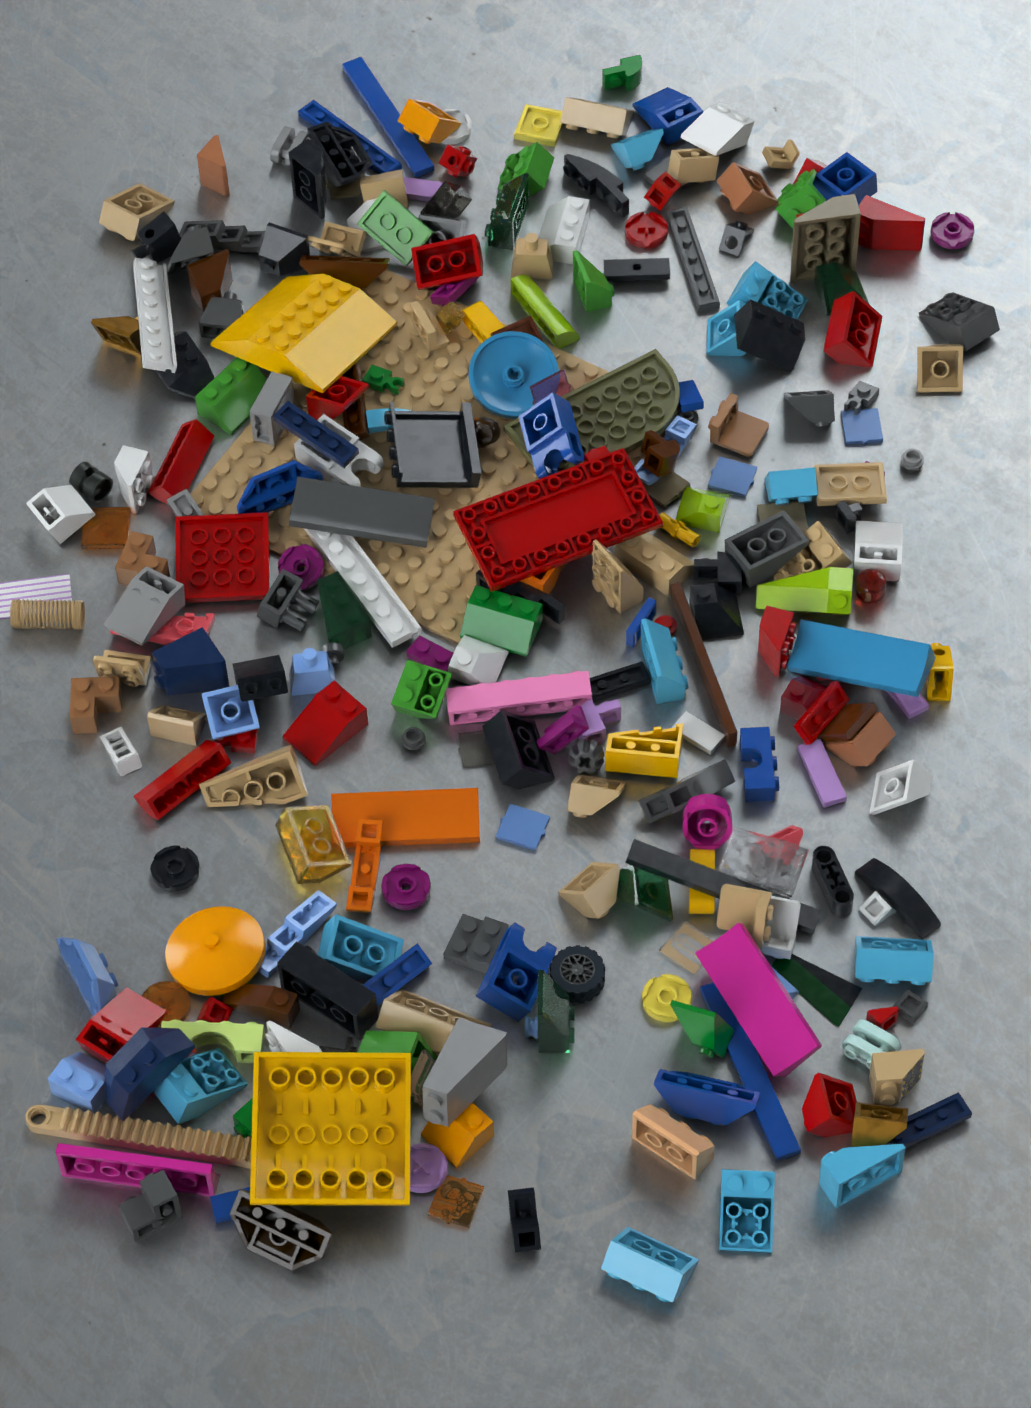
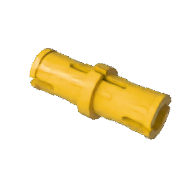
M664 512L659 514L663 521V527L661 528L670 533L671 537L682 540L692 548L698 545L701 537L700 534L690 530L684 522H678Z

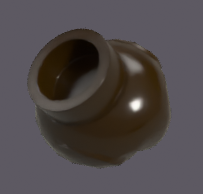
M486 417L474 419L476 440L479 443L490 445L499 439L500 427L495 420Z

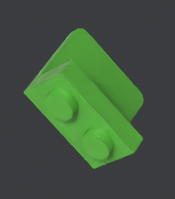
M814 169L810 172L804 171L793 185L791 183L787 184L781 190L782 194L777 199L776 210L792 228L796 214L806 213L826 201L812 184L817 173Z

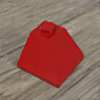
M341 376L323 393L312 390L306 396L308 415L318 420L325 414L334 420L369 388V384Z
M819 1072L814 1075L802 1107L804 1125L807 1132L824 1138L853 1133L857 1102L853 1084Z

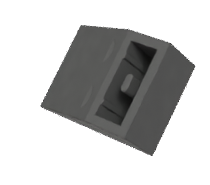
M954 292L945 294L942 299L929 304L926 309L919 312V316L950 344L962 345L965 351L1000 330L993 306Z

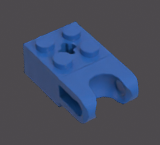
M848 152L818 172L812 183L826 201L836 196L855 194L858 206L866 195L871 197L878 192L876 173Z
M552 392L518 416L527 452L531 454L534 469L539 479L557 473L559 465L564 459L575 464V466L584 461V453L570 402Z
M514 922L505 931L476 997L519 1022L531 1012L549 972L548 968L557 947L546 942L545 946L539 948L537 952L529 950L523 941L524 927Z

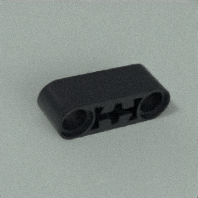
M819 846L813 852L812 872L831 913L836 917L845 918L852 912L854 893L834 850L829 846Z

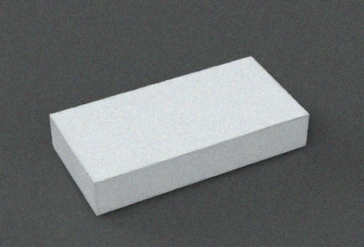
M687 711L672 726V728H675L676 724L683 723V739L710 756L725 740L723 733Z

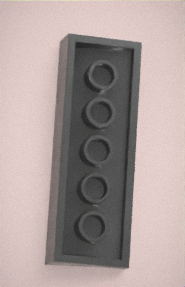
M297 477L289 526L427 548L435 498Z

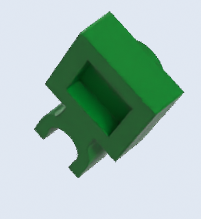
M373 364L362 379V382L369 384L370 389L381 393L386 388L391 393L399 395V387L396 385L401 387L405 385L403 378L392 377V371Z

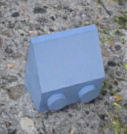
M81 1052L63 1058L48 1077V1083L53 1095L83 1111L90 1110L92 1113H96L106 1100L105 1065Z

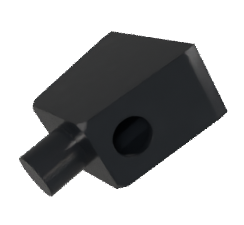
M165 211L138 231L137 235L141 244L131 251L136 258L143 259L149 256L152 261L157 263L172 257L181 241V237L176 225Z

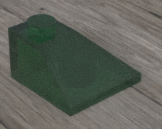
M838 262L815 266L814 285L827 316L831 315L834 300L852 291L869 304L857 272Z
M630 864L620 869L616 897L667 921L673 920L668 879Z

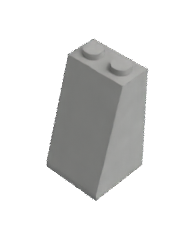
M458 1018L422 1086L425 1120L448 1127L506 1069L507 1032Z

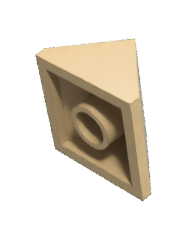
M402 169L366 176L360 179L364 202L378 198L386 190L405 208H409Z
M162 704L149 711L147 719L151 736L197 746L207 720V715Z

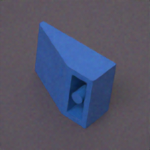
M669 87L632 104V107L653 130L663 129L664 133L661 139L666 145L682 139L680 138L681 134L703 113V110L691 97Z

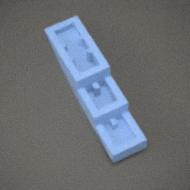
M318 890L287 915L284 925L267 938L265 957L258 972L266 978L273 975L278 970L277 962L296 941L304 945L337 907V903Z

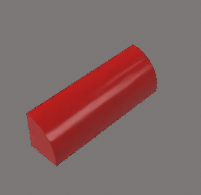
M197 419L181 425L148 491L151 496L167 504L168 498L185 489H189L215 437Z
M205 740L133 797L149 816L159 820L198 790L200 783L212 779L232 762L220 743Z

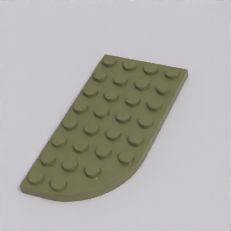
M654 349L561 397L571 404L584 454L591 449L604 445L610 453L624 448L626 453L642 446L645 432L653 430L660 435L670 425L679 407L680 388L674 370L657 349ZM519 418L504 425V432L534 467L531 454L527 452ZM564 459L559 465L558 472L573 467L575 464Z

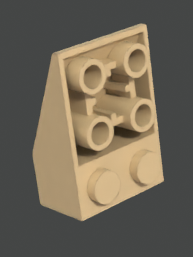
M817 521L803 532L808 538L809 544L773 575V578L780 580L827 567L847 568L853 562L830 532Z
M595 539L592 552V584L597 592H601L606 597L609 606L615 607L621 614L643 601V586L611 551Z

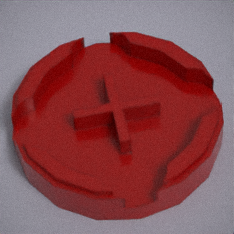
M638 212L626 221V239L638 248H655L667 239V221L655 212H650V214Z

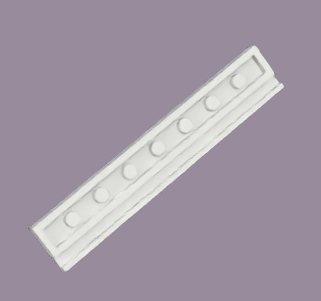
M135 257L133 269L143 368L159 371L170 369L172 373H175L177 361L166 263L163 262L162 265H159L151 259Z
M304 529L392 648L412 638V635L421 633L420 625L353 536Z

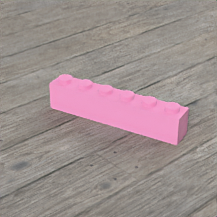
M574 671L559 675L550 674L543 677H527L519 680H503L501 682L479 683L463 687L455 686L447 688L446 698L450 726L489 721L501 710L522 717L570 711L576 705L581 706L584 702L592 699L589 671Z

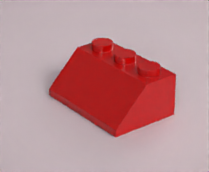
M475 234L411 248L418 290L483 276L481 246Z
M854 291L834 300L823 351L839 364L866 368L872 367L883 316Z

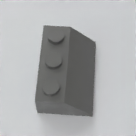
M196 225L188 228V232H185L169 261L167 274L188 269L187 265L214 254L207 227L201 228V225Z

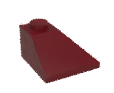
M802 675L793 678L781 696L780 713L799 720L827 686Z

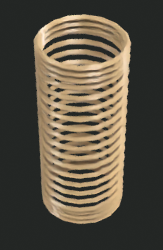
M13 599L10 607L11 627L13 629L53 628L55 630L57 628L59 630L61 628L63 630L65 628L67 630L70 628L72 630L74 628L75 630H82L85 623L84 601H75L73 599L72 603L70 600L68 602L66 600H56L54 602L52 599L50 603L49 599L47 602L45 599L43 601L41 599L39 601L31 599L30 602L28 599L26 602L24 599L22 601L20 599Z

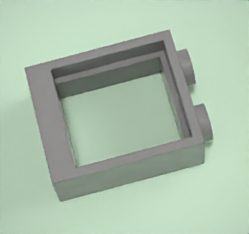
M271 371L250 410L253 440L275 446L284 427L273 420V415L287 401L296 406L292 377Z

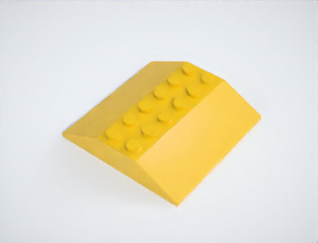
M325 274L287 276L211 342V346L268 371L285 374L292 377L294 382L323 393L397 326V321L360 288Z
M254 1052L250 1205L410 1206L411 1053Z

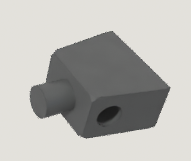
M227 291L224 293L223 298L213 297L210 299L199 320L201 337L215 339L244 314L242 301L237 300V295L234 292Z

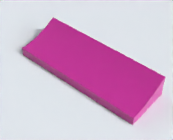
M737 923L718 939L695 952L773 1076L786 1077L822 1047V1044L743 923Z
M61 1143L57 1144L55 1152L61 1174L64 1177L141 1187L140 1181L144 1180L147 1175L164 1170L175 1192L209 1197L216 1195L220 1174L215 1173L213 1165L207 1163Z

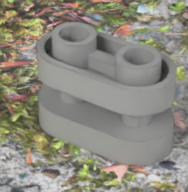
M285 126L273 144L270 160L281 164L285 158L286 165L290 167L289 151L305 140H310L308 132L300 131L295 136V129Z

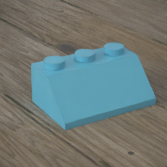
M641 619V650L651 678L656 703L661 704L685 699V689L689 688L687 676L681 673L683 663L681 656H677L675 652L678 650L676 638L671 637L669 628L648 619Z
M856 936L855 978H860L862 982H874L875 979H882L891 984H898L900 981H911V984L925 985L926 982H932L934 957L932 941Z
M627 1227L611 1240L601 1269L608 1272V1275L612 1278L628 1281L638 1290H647L655 1294L659 1300L673 1303L681 1296L699 1259Z

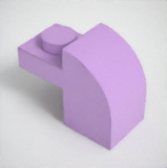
M592 699L581 705L589 729L581 734L578 739L585 738L588 742H591L593 739L598 744L606 742V728L604 725L621 720V705L618 699L605 701L595 706Z

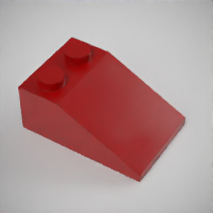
M868 195L864 197L859 204L861 216L858 245L871 250L920 251L922 249L925 227L924 217Z
M334 680L314 696L283 734V739L292 745L313 766H317L368 725L367 708Z

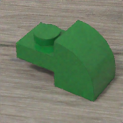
M641 55L620 59L619 66L602 69V85L605 90L625 86L627 91L635 89L642 81Z

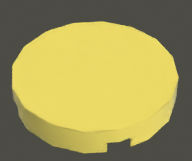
M662 974L661 977H653L643 988V1008L650 1017L657 1021L673 1022L679 1020L670 1005L672 1000L688 1005L692 1004V992L685 980L676 975Z

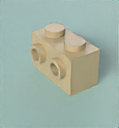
M701 148L671 150L668 174L680 184H687V182L705 183L706 181L715 180L719 156H714Z

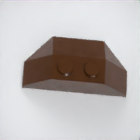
M302 255L300 259V265L310 275H329L361 290L362 288H367L381 275L390 263V258Z

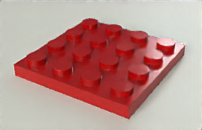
M268 512L175 517L176 581L184 584L185 603L264 599L270 589Z

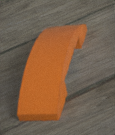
M358 819L355 840L356 850L346 911L371 913L382 846L383 821Z

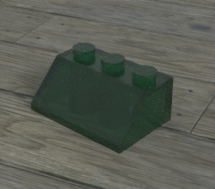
M524 173L505 183L502 192H498L496 197L497 206L492 208L490 215L491 223L487 224L485 228L488 246L514 250L530 204L528 173Z

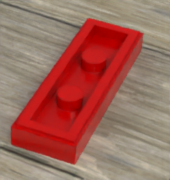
M838 681L831 682L793 726L806 745L812 744L850 700Z

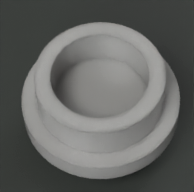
M908 449L901 456V464L908 470H918L924 464V457L919 450Z

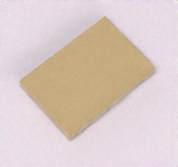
M883 462L814 465L818 493L816 497L817 506H833L844 500L847 505L854 503H887Z

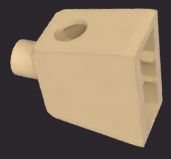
M528 233L525 238H518L512 258L511 278L518 275H529L532 279H553L554 260L548 240L538 239L535 233Z

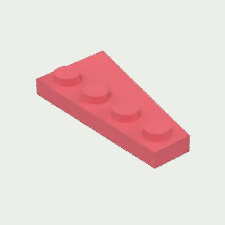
M195 613L173 616L148 641L167 645L202 627L209 634L215 621V614L206 613V617L195 616ZM110 630V633H111V634L119 635V634H117V633H115V632H113V631Z

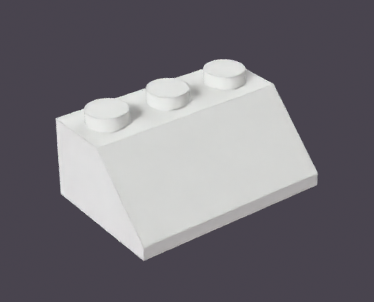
M568 196L547 208L538 239L548 240L554 262L573 264V251L577 250L580 252L590 218V199Z

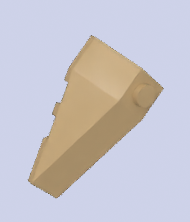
M292 745L265 754L199 784L208 807L245 804L262 805L268 803L286 804L308 796L302 771Z

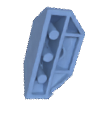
M57 938L59 951L89 1010L94 1016L117 996L115 987L119 985L113 972H107L106 967H108V963L104 954H98L93 945L78 939Z

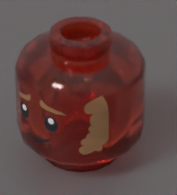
M866 569L859 573L855 586L856 596L864 603L873 604L884 598L887 584L884 574L876 569Z

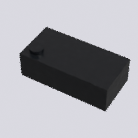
M296 941L277 962L282 989L298 994L301 1002L358 1040H361L366 1030L369 1031L377 1022L376 994L316 955L311 947L303 946Z

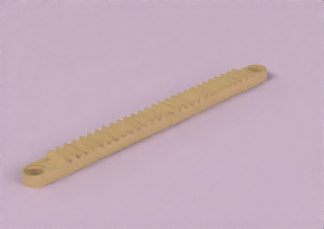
M34 1105L25 1114L28 1128L38 1134L251 1169L252 1138L249 1136L247 1138H243L241 1135L235 1137L231 1133L223 1135L219 1131L217 1133H213L211 1130L205 1132L200 1128L193 1130L189 1126L183 1128L180 1125L172 1126L170 1123L163 1125L158 1121L156 1123H152L150 1120L144 1122L140 1118L133 1120L127 1117L123 1121L118 1115L114 1117L110 1113L102 1115L98 1111L96 1113H92L90 1110L84 1112L79 1108L72 1110L70 1107L59 1108L47 1105ZM37 1114L46 1116L45 1121L40 1124L33 1123L32 1118Z

